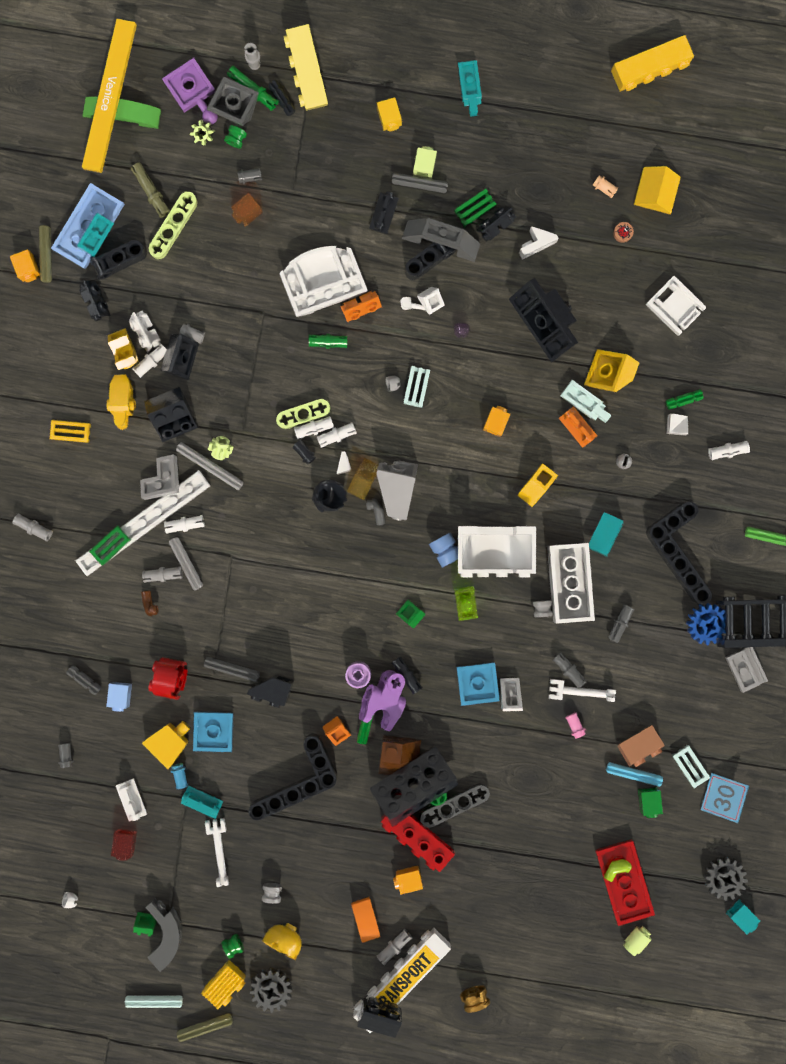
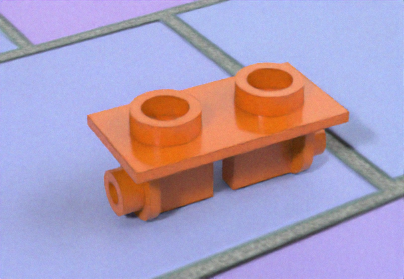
M369 291L359 296L360 303H357L356 298L340 306L347 322L356 320L360 316L374 312L382 307L376 291Z
M574 406L559 417V420L582 448L597 437V434Z

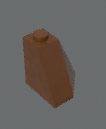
M383 735L379 774L391 775L417 759L420 754L421 740Z

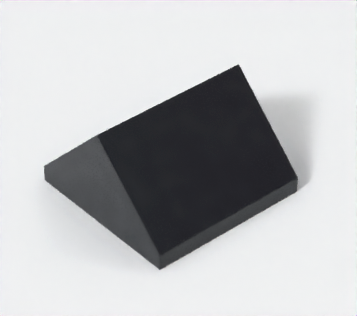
M171 334L160 371L189 380L199 343L183 334Z

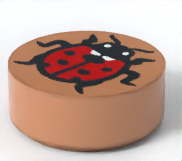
M627 222L619 223L614 229V238L621 243L629 241L633 236V227Z

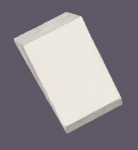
M519 678L500 679V700L503 711H523Z

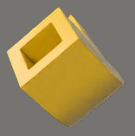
M126 329L108 335V344L115 356V364L118 370L122 368L128 369L139 362Z

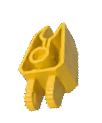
M126 374L114 375L110 383L109 400H107V410L114 416V423L120 430L127 429L129 416H133V410H136L133 388Z

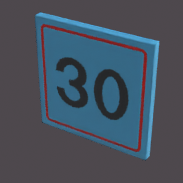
M711 773L701 810L738 823L749 786Z

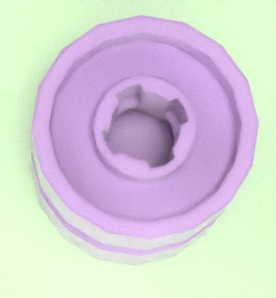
M362 661L351 663L345 674L346 681L354 688L366 686L371 678L369 666Z

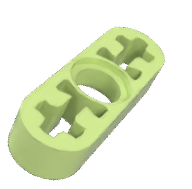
M324 399L315 400L280 412L277 415L276 422L282 429H289L327 416L330 412V405ZM320 403L323 406H327L324 409V413L316 411L314 412L316 416L312 417V411L309 406H313V409L318 408ZM301 409L308 410L309 416L307 419L302 420L298 417V412ZM295 411V418L298 422L294 423V419L288 421V425L280 423V420L283 419L282 416L292 417L291 412Z

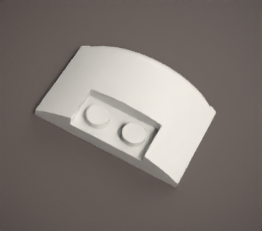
M326 246L307 251L289 262L286 269L280 272V277L296 317L311 314L322 308L353 299L368 291L353 252L348 247L345 250L336 248V246Z

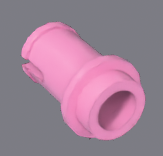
M577 712L565 717L573 732L571 735L575 739L586 734V729L582 727Z

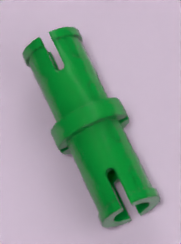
M326 333V335L309 334V347H326V349H330V347L347 348V336H335Z

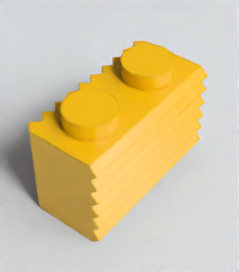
M228 960L203 988L201 994L213 1006L219 1009L222 1004L226 1006L233 998L231 994L235 990L239 992L245 985L244 979L246 975Z

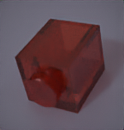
M118 829L114 833L111 856L121 861L130 859L134 855L137 832Z

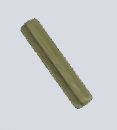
M42 225L39 227L40 280L44 283H49L52 281L51 228Z
M228 1013L178 1030V1041L182 1042L232 1025V1016Z

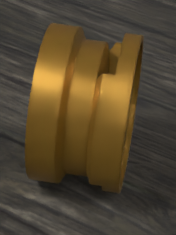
M474 986L460 994L461 1001L465 1004V1012H477L489 1006L490 999L486 996L487 990L485 986Z

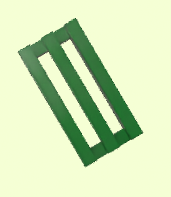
M484 189L456 208L454 212L464 227H466L494 208L496 203L492 200L488 191ZM485 196V199H483L482 201H480L479 203L465 211L463 214L460 213L461 211H463L464 209L478 201L480 198ZM489 202L488 206H486L485 208H483L478 213H476L475 215H473L465 221L464 218L466 216L471 214L473 211H475L485 203Z
M116 526L89 552L103 566L128 544L131 539L119 526ZM118 532L120 535L97 555L96 551ZM122 538L125 539L103 560L101 559V557L107 551H109L119 540H121Z

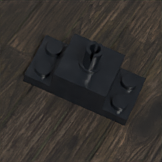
M533 278L509 298V301L551 362L558 359L578 343L568 328L577 321L571 313V305L567 307L569 302L563 301L556 289L545 294L537 280Z

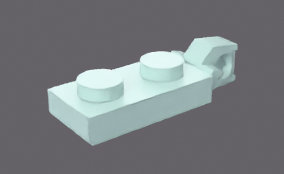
M571 380L560 395L589 418L594 420L599 418L606 423L611 417L604 410L606 406L600 399L573 380Z

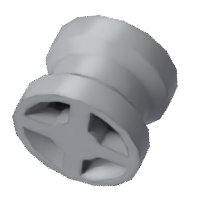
M552 600L534 601V617L553 616L550 608Z
M277 883L263 884L264 895H262V901L272 904L280 903L281 897L279 894L282 890V885Z

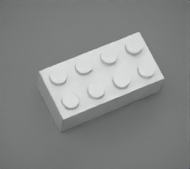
M589 543L547 546L553 622L595 621Z

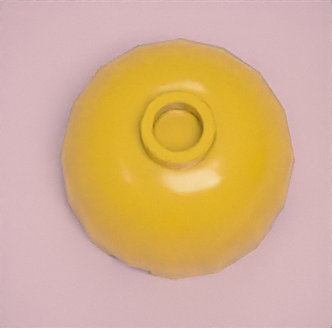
M289 923L285 926L280 924L274 925L267 931L262 940L266 945L280 953L287 954V957L294 960L299 955L302 946L300 935L295 932L297 928Z

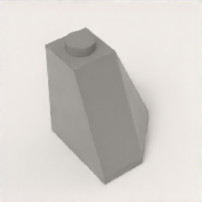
M394 461L392 465H387L385 462L378 465L377 477L387 516L392 517L394 520H407L418 464Z

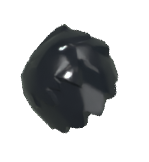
M324 480L314 488L312 501L321 513L324 511H337L344 507V502L347 501V491L337 481Z

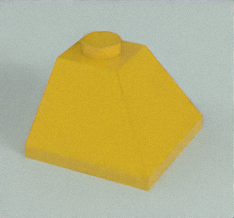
M597 349L584 385L617 392L633 381L639 362L627 354Z

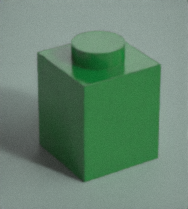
M657 787L638 789L640 813L646 816V818H656L658 814H663L661 791Z

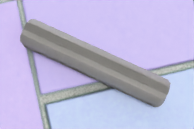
M178 537L171 539L169 544L193 590L203 587V584Z

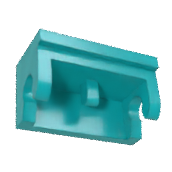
M96 213L78 243V249L95 257L114 223Z
M604 512L589 542V548L607 557L624 521Z

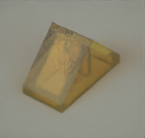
M364 458L347 492L365 500L377 477L378 465Z

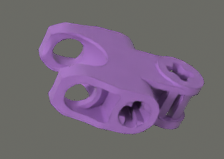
M387 670L382 673L377 686L369 685L362 698L359 719L368 723L374 713L382 709L381 728L390 732L405 708L406 699L400 696L405 686L404 677L393 670Z

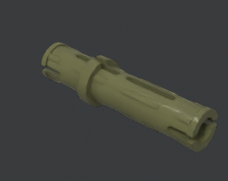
M140 162L134 164L131 167V171L145 191L148 202L154 206L160 218L167 216L170 210L164 203L161 192L157 191Z

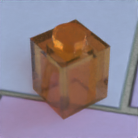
M249 193L231 207L233 211L232 217L238 224L242 222L245 227L263 213L261 207Z

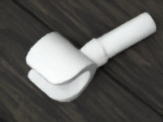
M404 297L400 300L403 310L412 308L425 310L423 305L411 303V297Z

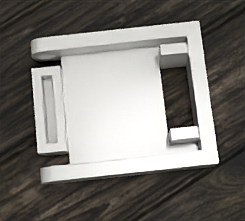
M675 276L646 304L678 336L682 331L677 326L685 330L701 314L696 307L701 311L706 309V306ZM669 287L673 293L662 303L657 298Z

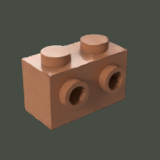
M650 726L622 742L617 747L629 767L633 764L635 767H638L646 762L645 757L651 755L653 758L662 753L661 748L665 745L654 727Z

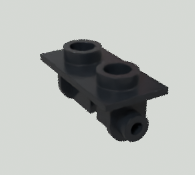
M386 191V194L380 193L369 229L384 234L388 233L399 199L394 197L393 193Z
M502 206L494 212L495 215L493 217L487 218L479 224L480 227L476 231L484 233L482 238L486 242L488 240L491 241L500 233L498 225L504 230L514 222L516 216L513 212H510L512 207Z
M84 280V284L79 286V292L85 303L91 301V304L86 306L91 319L99 321L102 319L101 316H111L108 305L101 295L99 285L96 281Z

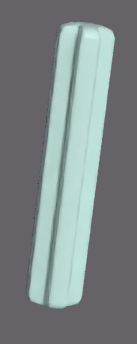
M126 996L125 1007L180 1008L183 1004L182 996Z

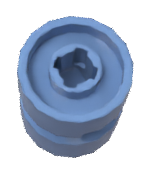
M451 532L429 544L432 551L439 555L437 559L441 567L458 559V546H454L456 541Z

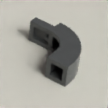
M153 898L145 908L160 924L163 938L162 942L150 952L147 958L161 972L172 961L179 949L182 940V924L174 907L167 912L164 903Z

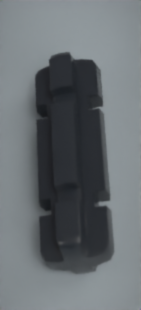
M273 80L268 84L269 89L284 109L287 116L294 114L295 108L290 103L289 98L280 87L278 81Z

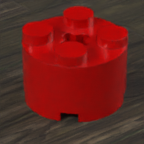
M164 657L159 661H155L152 667L154 676L153 680L149 683V691L153 692L156 696L178 700L181 697L178 693L180 690H184L188 670L184 669V665H187V663Z

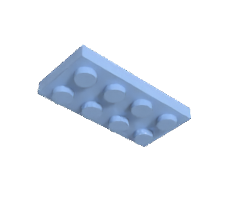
M90 183L51 249L86 269L93 257L85 251L78 249L77 245L96 213L114 223L125 204Z

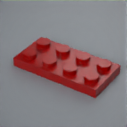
M630 839L595 850L617 925L620 926L654 916L655 913L633 840ZM624 859L631 863V870L627 873H617L613 882L604 878L613 861Z

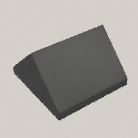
M223 77L207 110L243 126L252 118L259 92Z

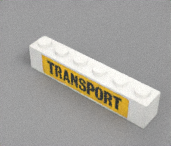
M435 928L431 931L427 930L421 936V941L409 948L407 951L408 955L404 959L400 958L390 973L386 972L380 980L381 983L377 987L373 986L368 991L366 998L374 997L382 1003L388 1004L391 1002L398 1005L451 950L450 943ZM359 1000L354 1006L353 1017L357 1021L363 1003L362 1000Z

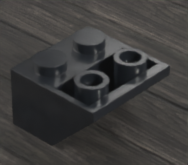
M180 387L144 401L147 415L162 442L198 428Z
M276 674L252 686L247 694L251 695L252 700L258 702L266 700L269 701V705L280 708V706L286 705L294 680Z
M364 997L357 1027L395 1038L402 1024L401 1008L395 1003L389 1002L386 1004L374 997H369V999Z

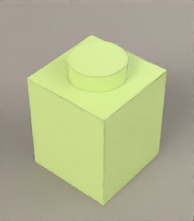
M426 146L418 148L413 176L432 179L437 151H433V148Z

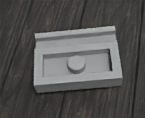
M753 647L741 649L725 657L742 693L764 682H768Z

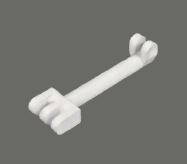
M550 679V683L557 684V687H549V691H555L557 694H549V699L562 700L563 694L606 698L607 701L615 702L616 690L578 689L577 687L564 686V680Z
M225 818L220 819L221 826H218L217 819H213L212 828L210 820L205 821L206 834H213L219 873V877L216 879L217 887L229 885L221 833L227 831Z

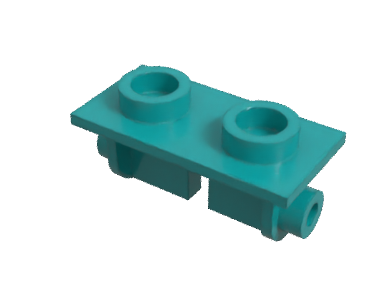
M188 786L181 799V804L216 819L223 803L222 800L191 786Z

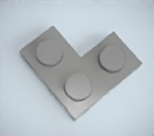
M173 454L156 458L157 476L140 480L142 499L148 500L179 493L177 456Z

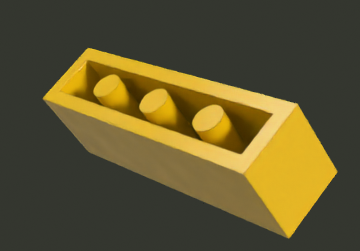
M686 35L615 63L611 72L619 91L625 89L630 91L636 88L637 84L642 82L647 84L657 76L661 75V77L672 73L674 69L679 68V70L688 67L694 55Z

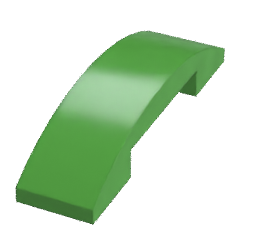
M86 97L83 117H94L98 97ZM119 99L115 120L138 123L139 126L158 129L161 109L143 103Z

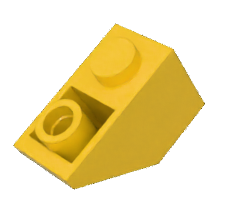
M541 464L517 496L533 507L558 475L544 464Z

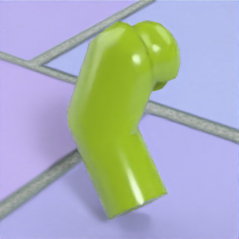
M624 859L613 861L604 878L613 882L617 873H627L631 870V863Z

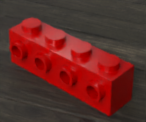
M385 814L381 817V822L383 823L381 826L390 833L392 831L397 835L396 839L404 846L406 844L412 848L411 852L418 858H424L426 865L433 871L436 869L441 872L455 855L454 850L428 827L423 826L421 821L414 815H410L393 827Z

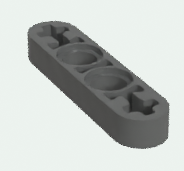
M477 784L449 797L442 805H433L423 810L420 815L421 823L423 826L430 828L487 801L490 795L489 789L484 784ZM479 788L482 791L486 790L484 797L481 798L478 795L474 797L475 802L472 803V798L468 793L472 792V795L478 793L477 790ZM462 796H466L469 799L468 805L464 807L458 804V800ZM449 805L452 811L450 814L444 815L441 812V807ZM434 810H438V814L441 817L440 819H438L436 815L432 818V822L429 823L428 820L424 821L427 813H429V815L432 816L436 814Z

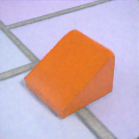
M338 716L323 726L325 734L335 746L351 736Z

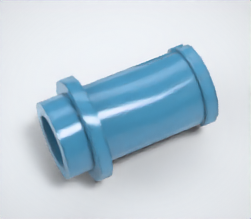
M183 763L172 765V770L170 771L174 775L176 789L187 787L188 783L184 771L186 767L183 766Z

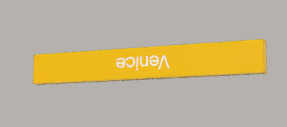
M116 19L82 168L84 170L99 173L103 171L137 25L135 22Z

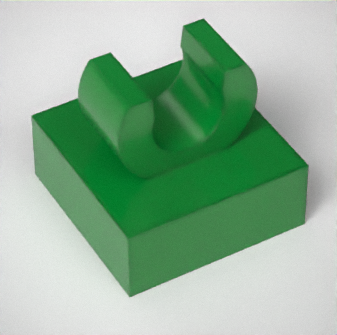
M138 912L133 932L141 935V933L148 934L150 937L153 935L157 920L151 914Z

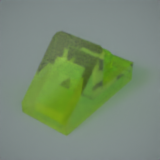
M474 586L454 589L459 621L478 618Z

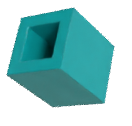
M740 900L726 912L746 934L755 931L760 922Z

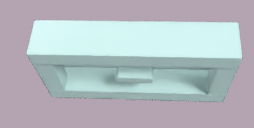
M411 366L403 404L422 408L430 374L429 369ZM415 371L418 372L413 398L412 401H408ZM424 373L425 379L419 403H417L416 397L421 374Z
M686 745L684 746L685 748L678 750L676 754H672V757L691 786L696 788L710 777L690 746ZM684 753H689V755L695 762L696 766L702 773V778H700V776L698 775V773L696 772V770L694 769V767L692 766V764L690 763V761ZM681 756L697 779L696 782H694L678 757Z

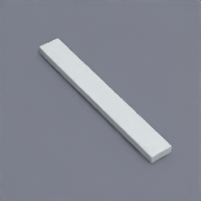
M200 470L179 484V493L161 497L120 527L130 537L131 541L117 554L211 486ZM117 532L96 551L97 555L120 534ZM122 538L121 540H119L109 551H107L101 557V559L103 560L125 539ZM89 551L75 560L86 576H89L102 566Z

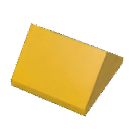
M667 166L644 167L634 205L671 214L681 177Z

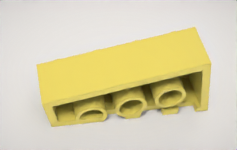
M309 24L287 29V35L283 37L286 48L290 47L291 56L288 57L291 68L295 67L297 75L293 77L296 88L300 87L301 95H298L301 107L305 106L307 111L327 106L328 101Z

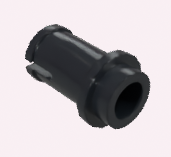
M302 440L294 444L293 449L303 459V463L308 465L316 459L315 453L311 452Z

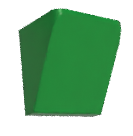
M407 600L396 615L409 626L415 628L425 616V613L410 600Z

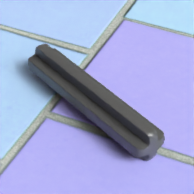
M393 173L392 183L396 185L441 193L447 192L448 182L400 173Z
M206 657L204 661V667L254 682H257L260 676L259 671L211 657Z

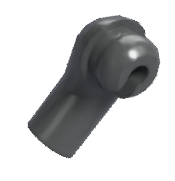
M377 499L367 500V510L374 509L376 525L385 524L384 510Z

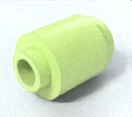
M636 926L625 939L623 946L633 956H636L652 940L649 937L651 933L643 926L641 928Z

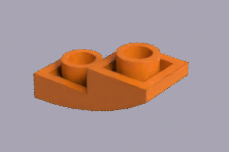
M367 897L352 902L351 906L362 943L379 938L380 933L370 898Z

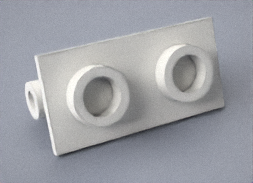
M140 311L135 314L133 312L129 321L130 326L138 334L141 347L145 348L148 353L152 346L154 348L159 347L161 340L155 329L147 330V328L152 327L147 313Z
M134 778L116 785L129 821H136L140 817L147 815Z

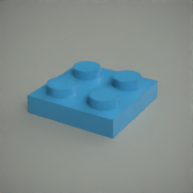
M495 662L457 667L461 706L500 701Z
M194 712L193 751L232 752L234 713Z

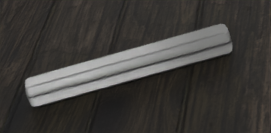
M182 442L178 444L177 452L236 490L241 489L244 483L242 480Z

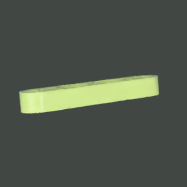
M184 192L180 195L149 245V252L154 258L162 259L167 255L197 207V199L193 193ZM191 197V201H192L193 203H192V204H189V203H188V204L186 205L184 199H185V198H186V199H189V198ZM186 205L185 209H186V211H188V212L185 213V211L182 210V209L179 208V207L181 206L182 208H184V206ZM176 213L183 214L181 222L173 220V216ZM166 229L173 230L171 238L163 237V232ZM161 238L164 242H166V243H168V244L165 245V244L163 243V244L161 245V241H160L159 239ZM161 245L162 252H157L155 254L156 251L154 250V247H159Z

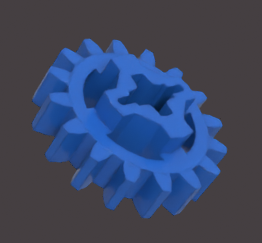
M707 603L706 607L699 604V610L693 608L694 614H688L691 621L686 622L690 627L687 631L691 634V637L699 644H702L704 641L706 645H709L710 641L716 644L717 638L723 639L721 634H726L724 629L726 627L725 611L716 604L712 606L710 603Z

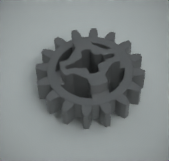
M718 857L716 864L711 861L712 867H706L709 874L704 875V878L708 880L705 882V885L710 887L708 891L711 894L715 893L714 896L718 899L722 896L724 901L727 900L728 896L734 900V894L741 896L739 890H745L746 888L743 886V883L748 882L743 877L747 874L746 871L741 870L743 866L740 863L737 864L735 859L730 861L728 857H725L724 861ZM714 877H715L716 880H717L716 886H715V884H714ZM721 877H729L730 880H723Z
M272 968L269 969V973H266L263 969L261 976L256 974V981H252L251 986L254 988H251L250 994H255L252 997V1002L258 1001L256 1007L258 1008L262 1005L264 1012L267 1008H270L271 1013H273L274 1008L280 1011L281 1004L286 1007L287 1000L291 999L290 992H292L293 988L288 986L291 980H285L286 973L280 975V969H277L276 973L273 972Z

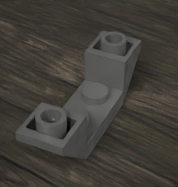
M430 218L408 220L402 239L419 245L423 238L457 249V257L475 262L480 243L466 230Z

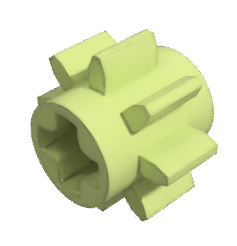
M200 120L199 126L196 124L192 125L194 132L190 133V135H194L196 138L195 143L202 141V145H206V139L213 141L211 134L215 130H211L209 127L210 122L203 124V120ZM199 131H206V135L199 134Z
M218 436L212 439L208 450L212 451L211 455L215 459L223 460L225 457L229 458L233 446L229 445L230 440L228 438Z

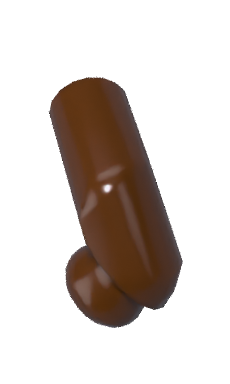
M151 590L142 591V603L146 615H157L159 609L157 605H153Z

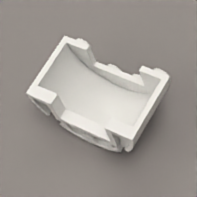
M458 526V573H461V577H472V573H477V577H489V573H496V577H508V573H519V577H530V574H536V527Z

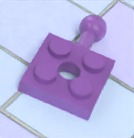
M194 58L162 78L184 113L198 105L203 112L202 118L206 124L210 122V125L217 121V114L208 111V106L204 102V99L216 91ZM187 81H192L194 86L192 89L187 90L184 88V84Z

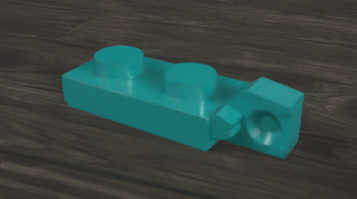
M477 60L458 62L462 102H464V106H469L470 117L477 116V105L481 104L482 99Z

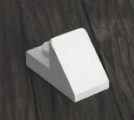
M531 227L529 232L534 242L530 240L524 243L519 254L523 260L555 244L559 238L556 234Z

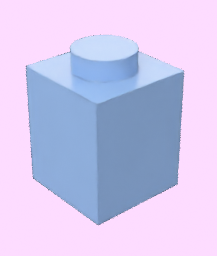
M109 683L106 707H112V711H124V709L130 707L132 684Z

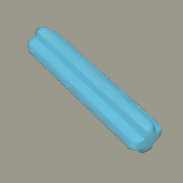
M611 762L606 767V772L659 787L663 782L662 776Z

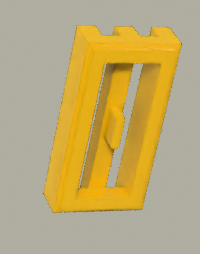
M51 420L50 439L89 443L91 424ZM55 425L85 427V431L55 428ZM55 432L84 435V438L55 436Z

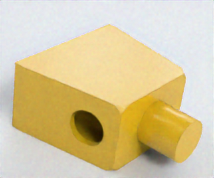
M181 721L177 727L169 723L142 744L169 769L189 741L184 735L191 728L184 721Z

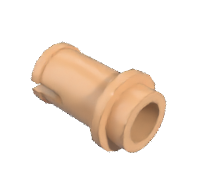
M599 175L593 183L595 190L599 189L612 198L618 187L605 180V176L601 177Z

